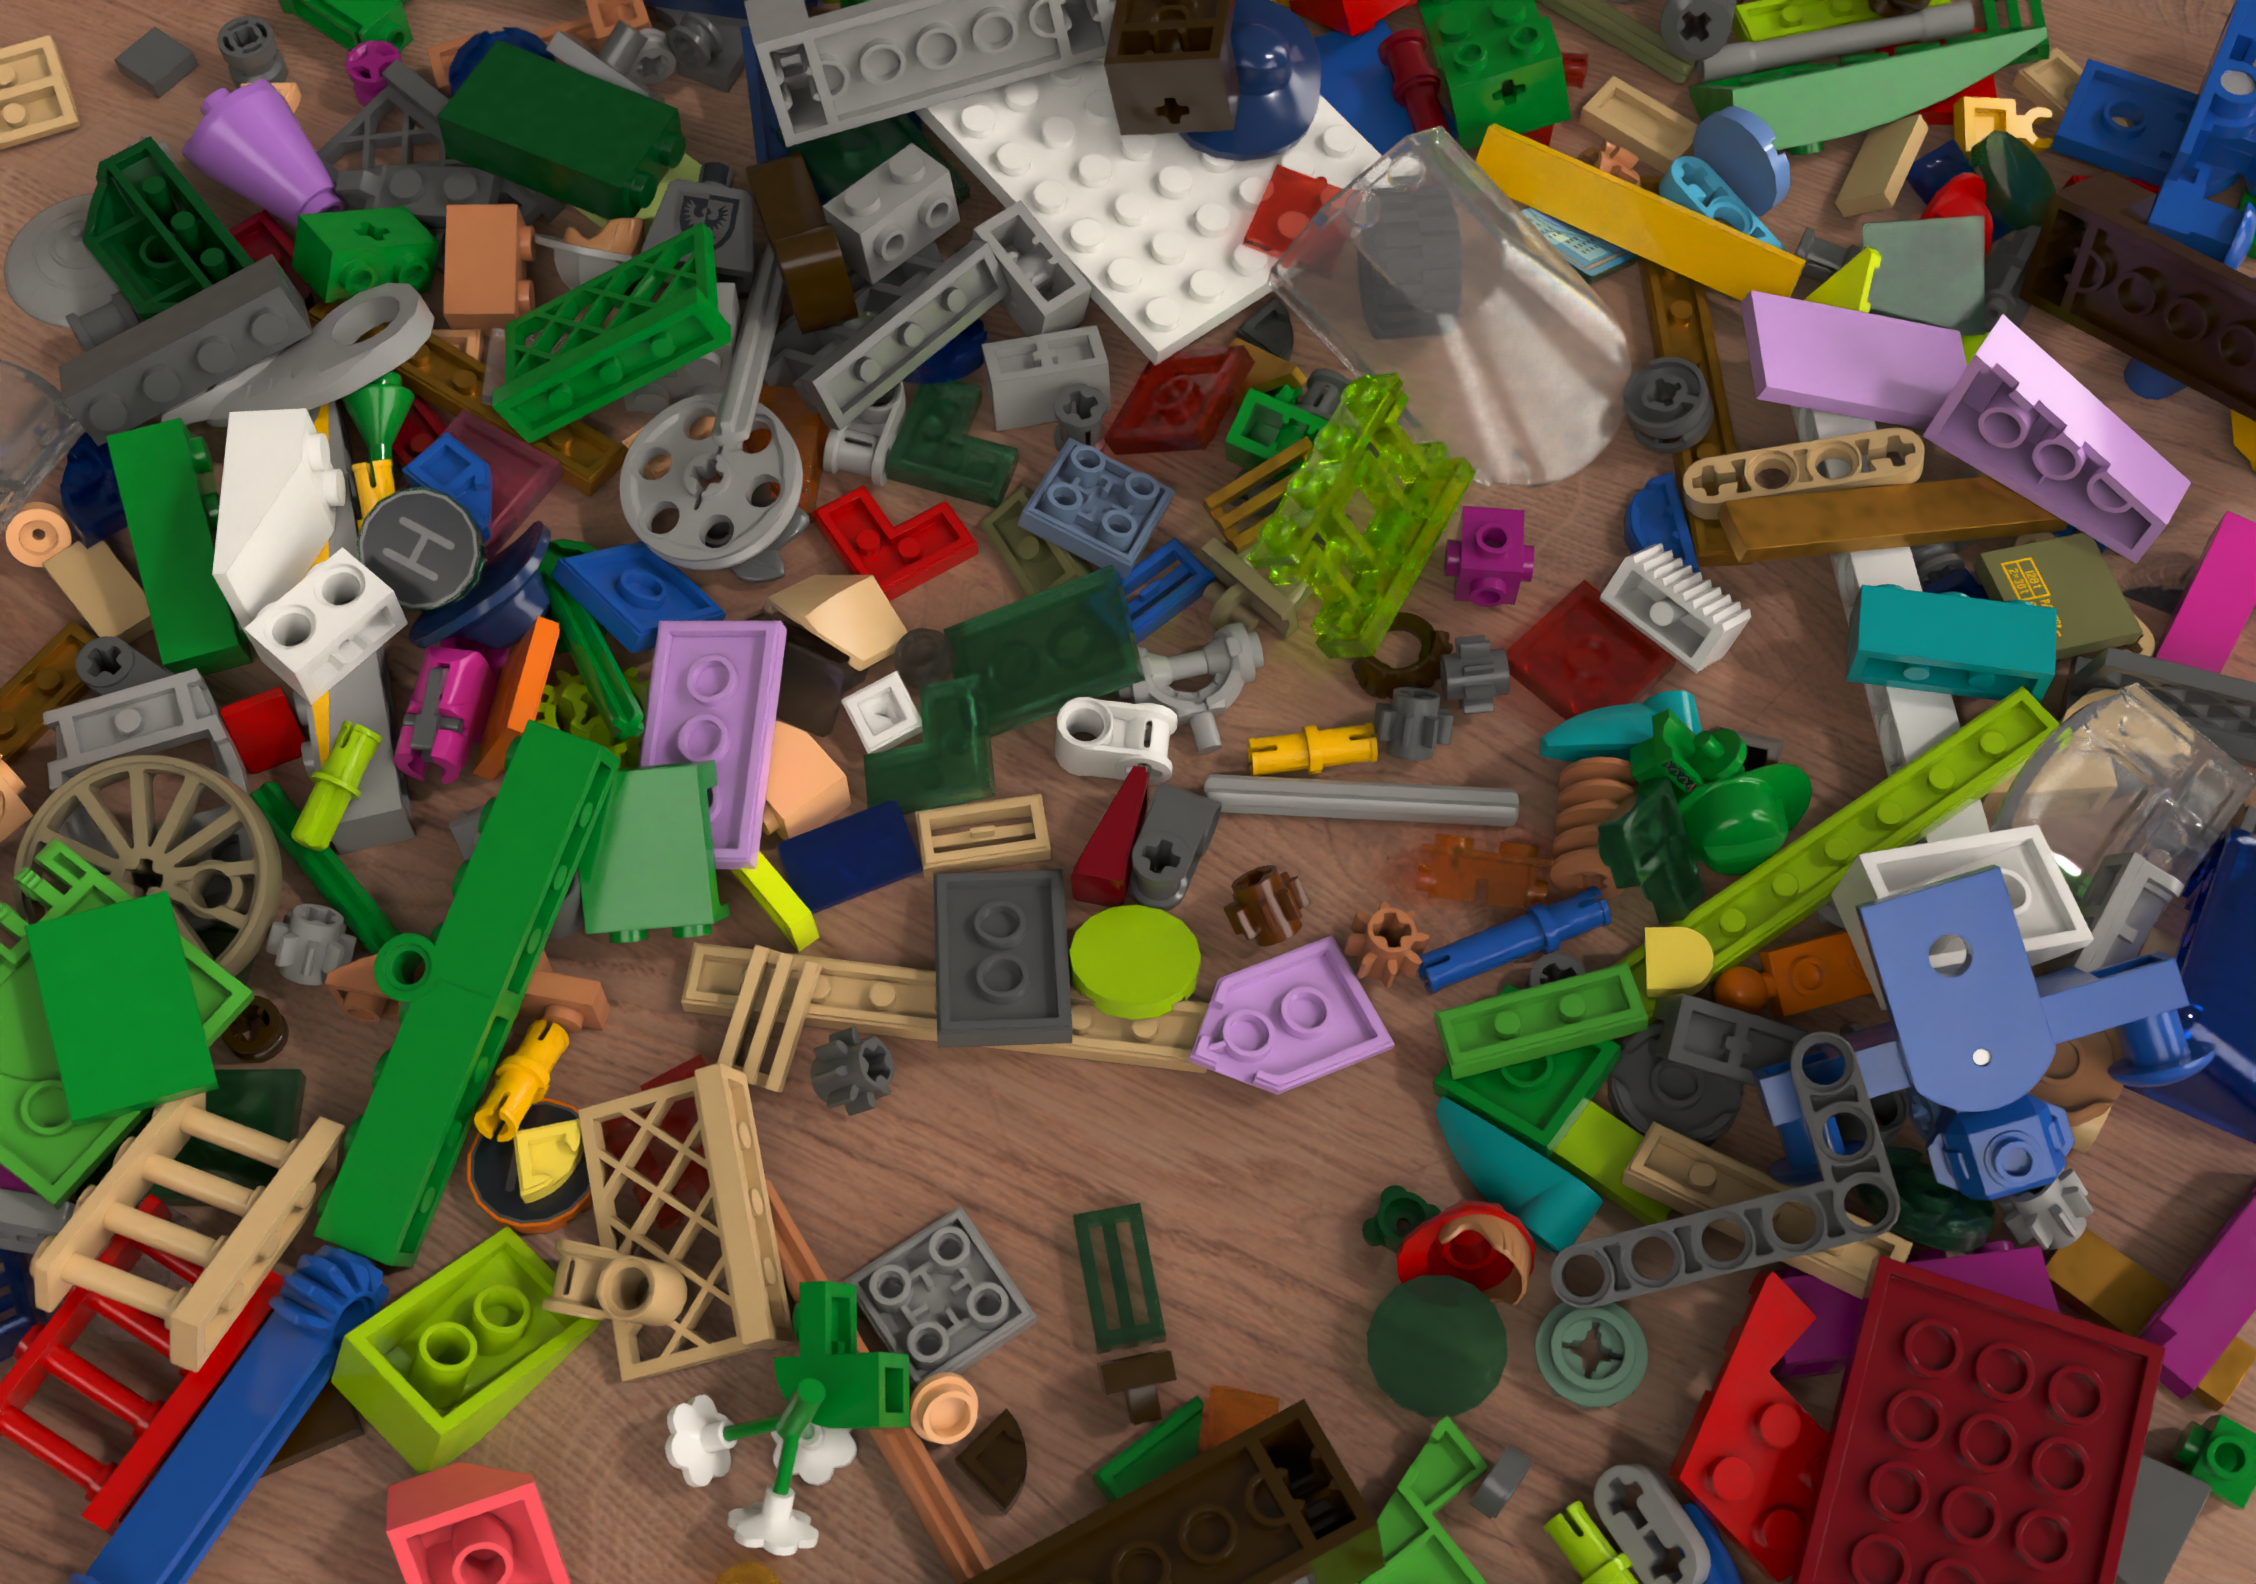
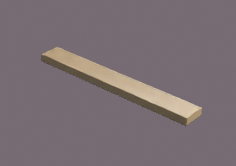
M694 942L681 1000L683 1010L685 1012L732 1017L754 949ZM789 954L823 965L803 1026L836 1030L856 1027L857 1031L862 1033L937 1041L936 971ZM768 963L750 1019L759 1020L776 968L774 964ZM791 970L775 1022L786 1023L801 977L800 972ZM1070 987L1073 1028L1072 1043L979 1046L1206 1074L1207 1068L1188 1062L1209 1003L1181 1000L1173 1004V1011L1160 1017L1130 1020L1101 1012L1093 1007L1094 1000L1088 998L1083 991L1081 997L1074 987Z

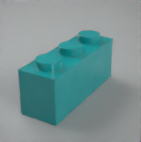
M1862 584L1849 617L1845 681L2001 701L2024 686L2040 703L2055 676L2057 608L2035 606L2024 600L2001 602L1970 598L1959 592L1936 594L1905 590L1903 587L1894 584H1881L1877 586Z

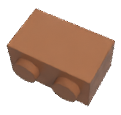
M517 204L446 205L443 315L451 330L481 329L483 336H505V324L535 309L534 285L532 280H526L527 261H535L536 243L533 242L535 230L533 226H526Z

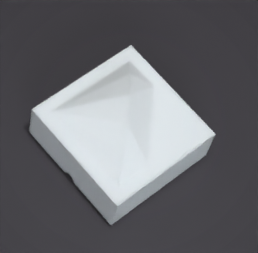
M897 671L841 700L871 758L927 730Z

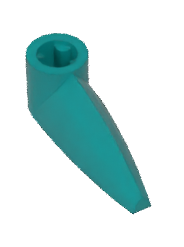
M1666 691L1651 696L1642 703L1602 707L1579 714L1556 726L1540 738L1539 756L1568 762L1592 757H1614L1630 762L1629 749L1653 737L1652 716L1668 708L1695 735L1701 732L1702 727L1695 697L1686 691Z
M1442 1096L1435 1110L1441 1130L1458 1164L1481 1194L1490 1203H1499L1507 1213L1519 1218L1533 1237L1535 1244L1550 1254L1557 1256L1563 1249L1575 1244L1603 1204L1600 1196L1585 1183L1474 1113Z

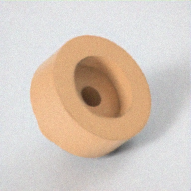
M30 502L21 505L12 512L6 523V543L9 551L18 561L28 566L44 567L42 565L43 562L71 546L72 537L69 520L60 509L51 504Z

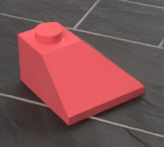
M457 1462L388 1485L386 1533L406 1584H572L532 1474Z

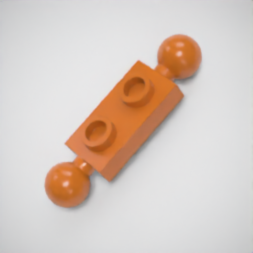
M1846 929L1760 951L1759 956L1763 973H1758L1746 966H1735L1722 972L1714 985V999L1717 1004L1755 1015L1763 1008L1766 1000L1770 998L1774 1016L1783 1017L1874 993Z

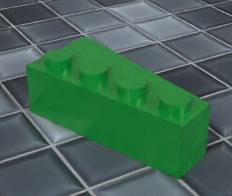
M181 418L106 436L162 665L174 674L197 668L202 676L253 663L249 646L251 641L247 638L212 575L220 496L215 485L211 454L204 437H193Z

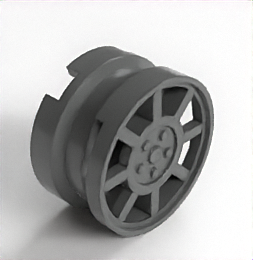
M1662 357L1649 361L1650 367L1640 373L1635 370L1631 374L1623 389L1624 408L1633 434L1642 446L1654 452L1675 453L1686 450L1702 440L1711 428L1714 419V407L1708 393L1704 375L1695 364L1683 358ZM1642 432L1645 433V434H1647V435H1649V436H1651V437H1654V438H1655L1654 441H1652V440L1646 438V437L1642 434ZM1675 437L1680 439V441L1673 443H1662L1663 439Z

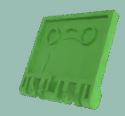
M55 838L33 860L44 872L68 890L65 895L26 867L13 879L27 897L33 901H38V903L49 910L38 922L134 899ZM0 902V928L18 942L11 950L0 943V1165L59 1210L153 1107L76 1128L73 1126L24 926L30 924L23 920L8 904ZM180 935L207 1043L210 1047L255 999L252 990Z

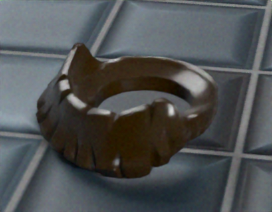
M1391 612L1380 615L1369 621L1359 633L1356 644L1358 659L1351 665L1354 676L1365 693L1380 699H1385L1386 697L1392 699L1393 690L1400 687L1422 689L1424 687H1432L1435 681L1440 679V655L1451 654L1453 651V644L1449 643L1450 635L1445 631H1435L1428 621L1415 614ZM1390 631L1411 633L1421 643V650L1418 655L1419 660L1408 667L1391 668L1390 665L1379 661L1373 655V643L1379 636Z

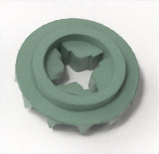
M1563 1301L1545 1316L1534 1340L1537 1372L1542 1374L1550 1385L1553 1396L1563 1397L1575 1403L1580 1410L1589 1407H1607L1610 1409L1634 1393L1646 1372L1648 1349L1644 1334L1636 1320L1625 1309L1614 1302L1592 1308H1576ZM1595 1328L1594 1339L1597 1340V1350L1602 1354L1608 1355V1359L1611 1360L1610 1362L1599 1361L1590 1376L1585 1378V1369H1582V1357L1572 1354L1569 1347H1581L1585 1338L1590 1334L1591 1329Z

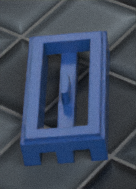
M1174 537L1134 566L1126 580L1119 577L1083 603V615L1091 623L1095 620L1099 624V632L1106 639L1111 636L1115 640V648L1118 651L1122 648L1136 646L1202 597L1206 587L1215 581V575ZM1178 560L1181 563L1180 566L1162 579L1152 582L1140 591L1139 596L1113 615L1108 612L1109 609L1173 562Z

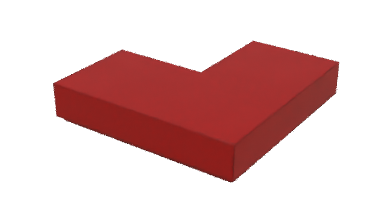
M864 485L812 511L815 526L850 575H873L889 602L978 554L976 540L946 500L896 527L892 525Z

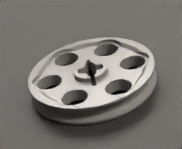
M723 392L695 395L672 404L653 417L634 439L626 454L620 475L621 505L630 527L644 544L661 559L681 568L707 571L728 568L761 553L779 537L792 519L798 506L803 485V468L800 453L783 423L771 410L759 402L751 432L761 428L771 431L772 437L768 446L758 453H745L743 451V444L740 450L729 451L726 444H716L712 434L703 440L689 438L690 427L698 418L709 415L716 417ZM659 455L671 457V467L667 474L656 480L644 478V468L653 457ZM716 472H718L723 478L719 484L710 483L705 491L700 484L702 479H712ZM766 482L780 484V494L771 505L762 508L751 504L752 494L759 485ZM668 508L679 510L678 523L671 531L664 534H656L651 531V524L657 513ZM720 522L733 524L734 533L726 545L719 548L706 546L705 536L713 525Z

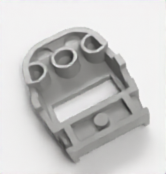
M197 668L43 712L44 725L54 730L56 736L58 760L47 763L49 789L52 792L56 791L62 784L78 773L99 763L125 756L149 755L208 738L211 742L218 772L250 795L245 765L208 686ZM227 803L224 806L193 814L184 832L182 843L231 809L230 805ZM82 804L74 810L59 830V833L114 858H119L108 840H102L99 827ZM162 824L156 825L157 832H159ZM245 828L239 829L204 853L196 864L206 860H221L226 863L252 860L254 858L253 850ZM133 832L129 833L128 835L133 839ZM88 862L103 875H110V871ZM157 874L155 877L145 876L142 884L143 888L146 890L150 887L160 888L163 876ZM226 875L216 876L206 885L204 900L209 908H215L219 905L223 906L230 899L232 883L229 877ZM185 904L183 905L189 923L195 932L218 924L194 915Z

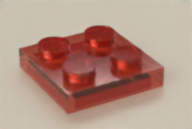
M1244 345L1177 351L1156 366L1149 360L1103 438L1115 455L1206 450L1209 443L1215 437L1217 429L1233 400L1240 393L1241 386L1255 363L1254 359Z
M1583 580L1505 651L1509 674L1565 721L1594 709L1637 703L1674 668L1677 661L1666 650L1601 602L1599 599L1602 593L1586 580Z

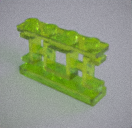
M1396 372L1375 376H1361L1346 386L1341 394V402L1327 425L1316 435L1314 447L1300 470L1289 480L1286 487L1287 492L1272 517L1261 527L1258 534L1259 538L1247 557V560L1255 569L1270 568L1272 571L1268 577L1275 585L1302 583L1305 580L1324 602L1310 627L1316 634H1320L1315 643L1328 659L1374 656L1476 475L1475 470L1464 456L1445 458L1444 456L1448 448L1442 441L1414 444L1398 424L1397 420L1409 401V397L1403 390L1399 391L1404 382ZM1369 441L1379 451L1378 458L1369 449H1365ZM1396 474L1403 483H1407L1403 491L1393 480ZM1357 488L1376 509V513L1363 536L1343 513ZM1316 531L1327 543L1323 551L1314 541L1311 542ZM1343 565L1354 574L1350 583L1340 573Z

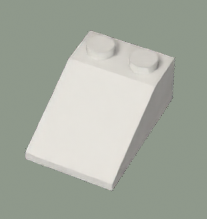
M306 408L229 412L212 575L243 630L255 620V617L263 607L278 601L302 581L335 530L336 506H344L346 485L341 469L333 468L330 462L327 436L325 433H317Z
M2038 824L1859 854L1831 896L1881 1010H1887L1855 908L1859 904L1994 864L2001 869L2030 966L2086 947L2094 940ZM1958 935L1941 936L1934 941L1929 950L1930 964L1938 973L1956 971L1962 966L1966 958L1965 943Z

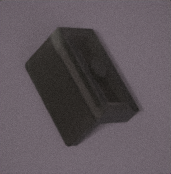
M764 612L744 620L781 621L787 629L776 718L819 737L831 734L844 692L864 682L869 667L862 671L854 669L848 665L850 657L816 635Z

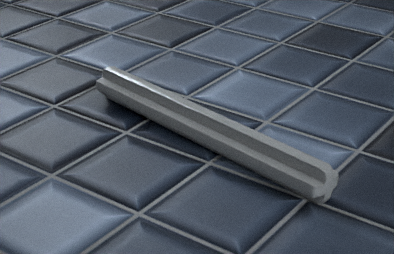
M1210 774L1206 776L1204 782V797L1221 802V812L1509 827L1516 824L1519 816L1518 792L1505 788Z

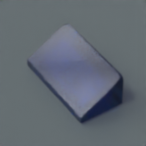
M895 799L784 840L776 846L780 864L789 886L812 914L923 872L921 861L903 813Z

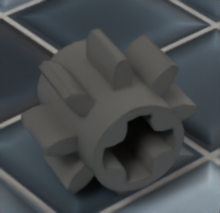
M1485 635L1455 638L1456 652L1440 655V679L1445 701L1459 700L1460 709H1463L1464 715L1494 712L1493 697L1508 695L1510 690L1509 666L1505 649H1490V641L1485 639Z
M1400 687L1393 690L1391 704L1376 703L1373 726L1375 733L1378 734V740L1387 741V754L1405 760L1424 761L1432 759L1436 744L1450 745L1454 715L1448 714V708L1439 707L1440 694L1422 688Z
M851 1027L829 1035V1043L814 1048L813 1052L817 1058L813 1061L810 1070L811 1083L818 1097L827 1103L829 1109L845 1104L848 1115L853 1116L876 1108L875 1099L890 1095L891 1090L888 1085L894 1076V1062L889 1049L877 1039L878 1037L875 1034L860 1039L856 1027Z

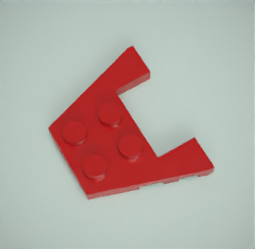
M1761 1270L1754 1277L1748 1291L1753 1296L1739 1326L1733 1325L1723 1350L1727 1355L1711 1391H1704L1668 1476L1706 1513L1712 1522L1767 1579L1780 1583L1794 1573L1828 1434L1770 1374L1773 1366L1814 1322L1817 1316L1774 1271Z

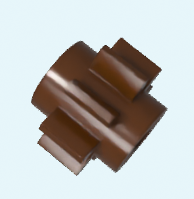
M1266 865L1246 872L1232 883L1231 887L1234 892L1232 896L1235 902L1224 906L1223 909L1235 935L1243 933L1246 940L1255 937L1259 946H1270L1287 940L1301 929L1302 923L1300 918L1302 914L1300 909L1310 905V901L1298 876L1290 878L1288 872L1279 874L1276 866Z

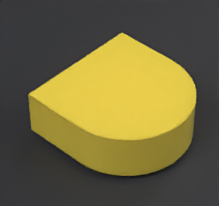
M1645 927L1646 996L1664 997L1683 993L1693 995L1701 991L1708 984L1713 972L1714 956L1707 939L1699 932L1686 927Z

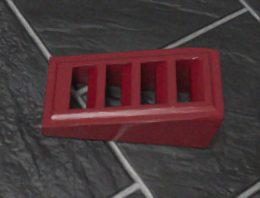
M1133 766L1074 865L1071 874L1073 899L1106 907L1124 905L1133 869L1131 863L1133 847L1142 830L1149 801V772H1146V767Z

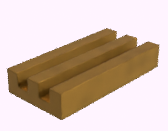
M1307 436L1204 498L1203 507L1236 555L1339 492L1340 484L1334 476L1330 477L1326 471L1327 465L1321 456L1317 458L1312 450L1313 445ZM1301 460L1305 465L1225 514L1222 510L1226 505ZM1312 478L1318 485L1317 487L1242 533L1238 534L1234 528L1236 524Z

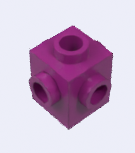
M1463 506L1456 540L1447 539L1444 559V576L1455 577V601L1473 602L1483 607H1494L1500 604L1515 605L1520 583L1531 582L1534 567V546L1524 545L1525 510Z

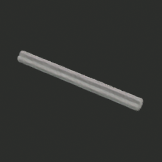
M769 242L767 243L766 250L760 253L712 430L714 442L716 444H726L728 450L733 452L740 450L743 441L747 440L750 436L786 293V288Z

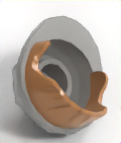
M616 218L608 221L603 229H595L591 239L582 237L574 227H568L564 237L534 234L533 242L553 248L557 272L564 284L572 290L641 254L642 246L645 242L644 222L641 218Z

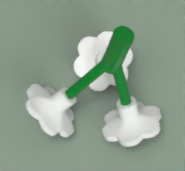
M814 1378L803 1379L798 1384L782 1413L734 1424L725 1415L717 1413L714 1402L706 1395L693 1396L687 1404H678L669 1410L667 1425L671 1435L665 1444L666 1457L673 1467L682 1469L685 1481L692 1487L706 1486L712 1478H719L728 1473L731 1466L729 1449L733 1448L739 1439L771 1432V1436L778 1444L773 1454V1462L777 1468L774 1485L766 1488L764 1501L752 1503L749 1508H737L729 1512L727 1525L732 1530H735V1541L745 1547H763L772 1554L786 1556L795 1554L798 1548L807 1549L817 1545L819 1532L810 1525V1516L799 1510L792 1509L795 1492L789 1488L791 1477L799 1474L807 1484L820 1486L831 1479L835 1468L848 1466L856 1457L857 1446L850 1435L852 1429L825 1428L811 1423L826 1396L823 1384Z

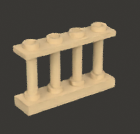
M206 1092L155 1106L151 1121L137 1138L131 1136L124 1141L115 1156L113 1167L97 1186L90 1185L83 1191L74 1207L71 1219L57 1236L49 1235L37 1248L30 1265V1275L34 1277L36 1308L51 1313L72 1286L77 1285L165 1319V1328L170 1330V1363L197 1373L313 1213L324 1189L331 1181L337 1179L343 1165L345 1125L319 1116L302 1140L295 1138L289 1143L206 1111ZM193 1136L278 1169V1173L267 1187L260 1185L255 1190H252L173 1159ZM153 1184H157L241 1216L242 1221L230 1237L222 1235L215 1240L137 1210L135 1207ZM116 1233L204 1267V1272L192 1288L183 1287L177 1292L94 1259Z

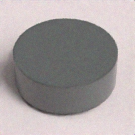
M1510 1444L1476 1492L1470 1505L1490 1520L1492 1517L1496 1519L1531 1468V1459Z

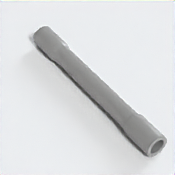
M1966 0L1928 7L1911 14L1754 43L1743 41L1727 44L1710 58L1698 60L1696 66L1700 82L1704 83L1748 75L1756 70L1913 41L1929 42L1971 34L1974 29V12L1971 3Z

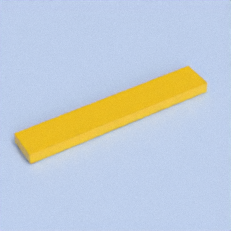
M1495 123L1487 128L1469 176V180L1740 301H1743L1751 290L1790 298L1807 261Z

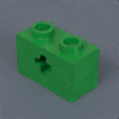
M405 206L302 214L298 216L292 267L324 303L347 301L359 292L386 283L410 284L418 293H426L431 291L439 241Z
M1249 388L1225 439L1226 460L1245 469L1252 470L1307 436L1313 445L1312 450L1317 458L1321 456L1327 465L1326 471L1331 478L1334 476L1341 486L1337 494L1324 501V503L1335 507L1359 456L1361 435L1253 388ZM1300 460L1272 477L1271 480L1279 482L1305 465ZM1312 478L1300 485L1299 488L1309 492L1318 485Z

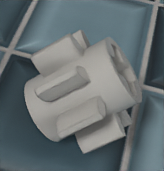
M302 904L296 906L292 914L285 913L283 922L272 923L266 952L277 955L275 965L280 967L279 972L286 979L303 985H322L325 983L329 971L351 963L357 938L345 934L347 925L343 923V916L336 910L317 904Z
M2071 1168L2063 1171L2053 1183L2008 1195L1999 1199L1998 1202L2007 1215L2003 1221L2017 1242L2022 1245L2035 1237L2043 1250L2060 1249L2074 1243L2086 1228L2085 1217L2094 1212L2085 1198L2088 1191Z

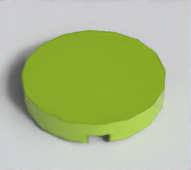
M1142 905L1111 907L1089 917L1075 932L1069 950V970L1072 985L1081 997L1083 991L1088 998L1094 1000V1008L1107 1015L1130 1020L1157 1018L1173 1011V1004L1181 1001L1184 997L1186 1001L1195 991L1200 973L1201 954L1197 938L1184 922L1162 909Z

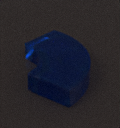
M85 431L76 440L67 454L68 463L63 474L62 483H60V493L69 526L77 539L88 549L128 527L108 443L106 442L98 446Z

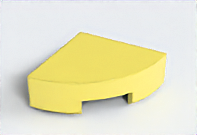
M579 1119L517 1131L514 1137L520 1195L525 1204L542 1199L556 1191L569 1179L577 1168L584 1151Z

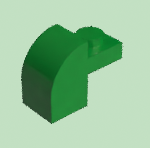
M830 1281L800 1282L799 1302L796 1304L793 1313V1328L795 1336L799 1341V1356L773 1357L776 1380L787 1403L803 1379L814 1378L823 1384L826 1396L811 1423L832 1429L875 1430L910 1428L909 1354L888 1352L857 1353L856 1285Z

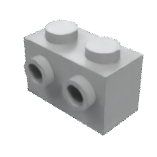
M913 143L822 206L827 223L831 222L845 264L872 285L960 222L950 171Z

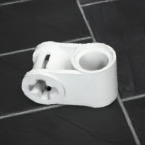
M1077 697L1068 701L1059 711L1055 738L1056 759L1063 769L1077 776H1095L1120 780L1126 779L1134 765L1144 767L1141 763H1146V772H1149V785L1166 782L1171 778L1173 770L1172 762L1167 757L1170 735L1177 729V714L1163 705L1154 703L1132 704L1099 700L1091 697ZM1150 721L1152 726H1148L1146 723ZM1078 732H1086L1094 735L1096 739L1080 741L1071 735ZM1144 741H1149L1150 745L1148 748L1144 747Z

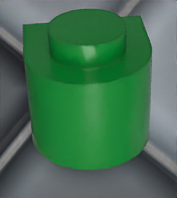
M2222 1414L2210 1416L2202 1425L2195 1421L2187 1424L2172 1451V1458L2180 1462L2178 1470L2213 1487L2209 1494L2210 1497L2233 1510L2244 1509L2256 1487V1433Z

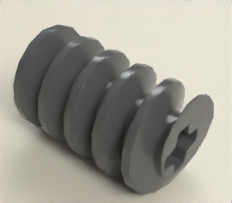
M1666 0L1660 27L1661 36L1667 48L1679 58L1690 61L1706 60L1717 54L1728 41L1737 1Z

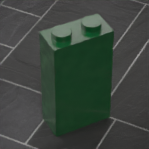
M496 40L437 116L447 157L608 220L635 218L641 208H647L652 203L657 187L670 168L674 169L680 164L686 148V139L682 135L678 108L500 40Z

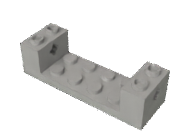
M804 0L744 1L754 47L786 147L1105 57L1112 25L1108 0H870L810 18Z

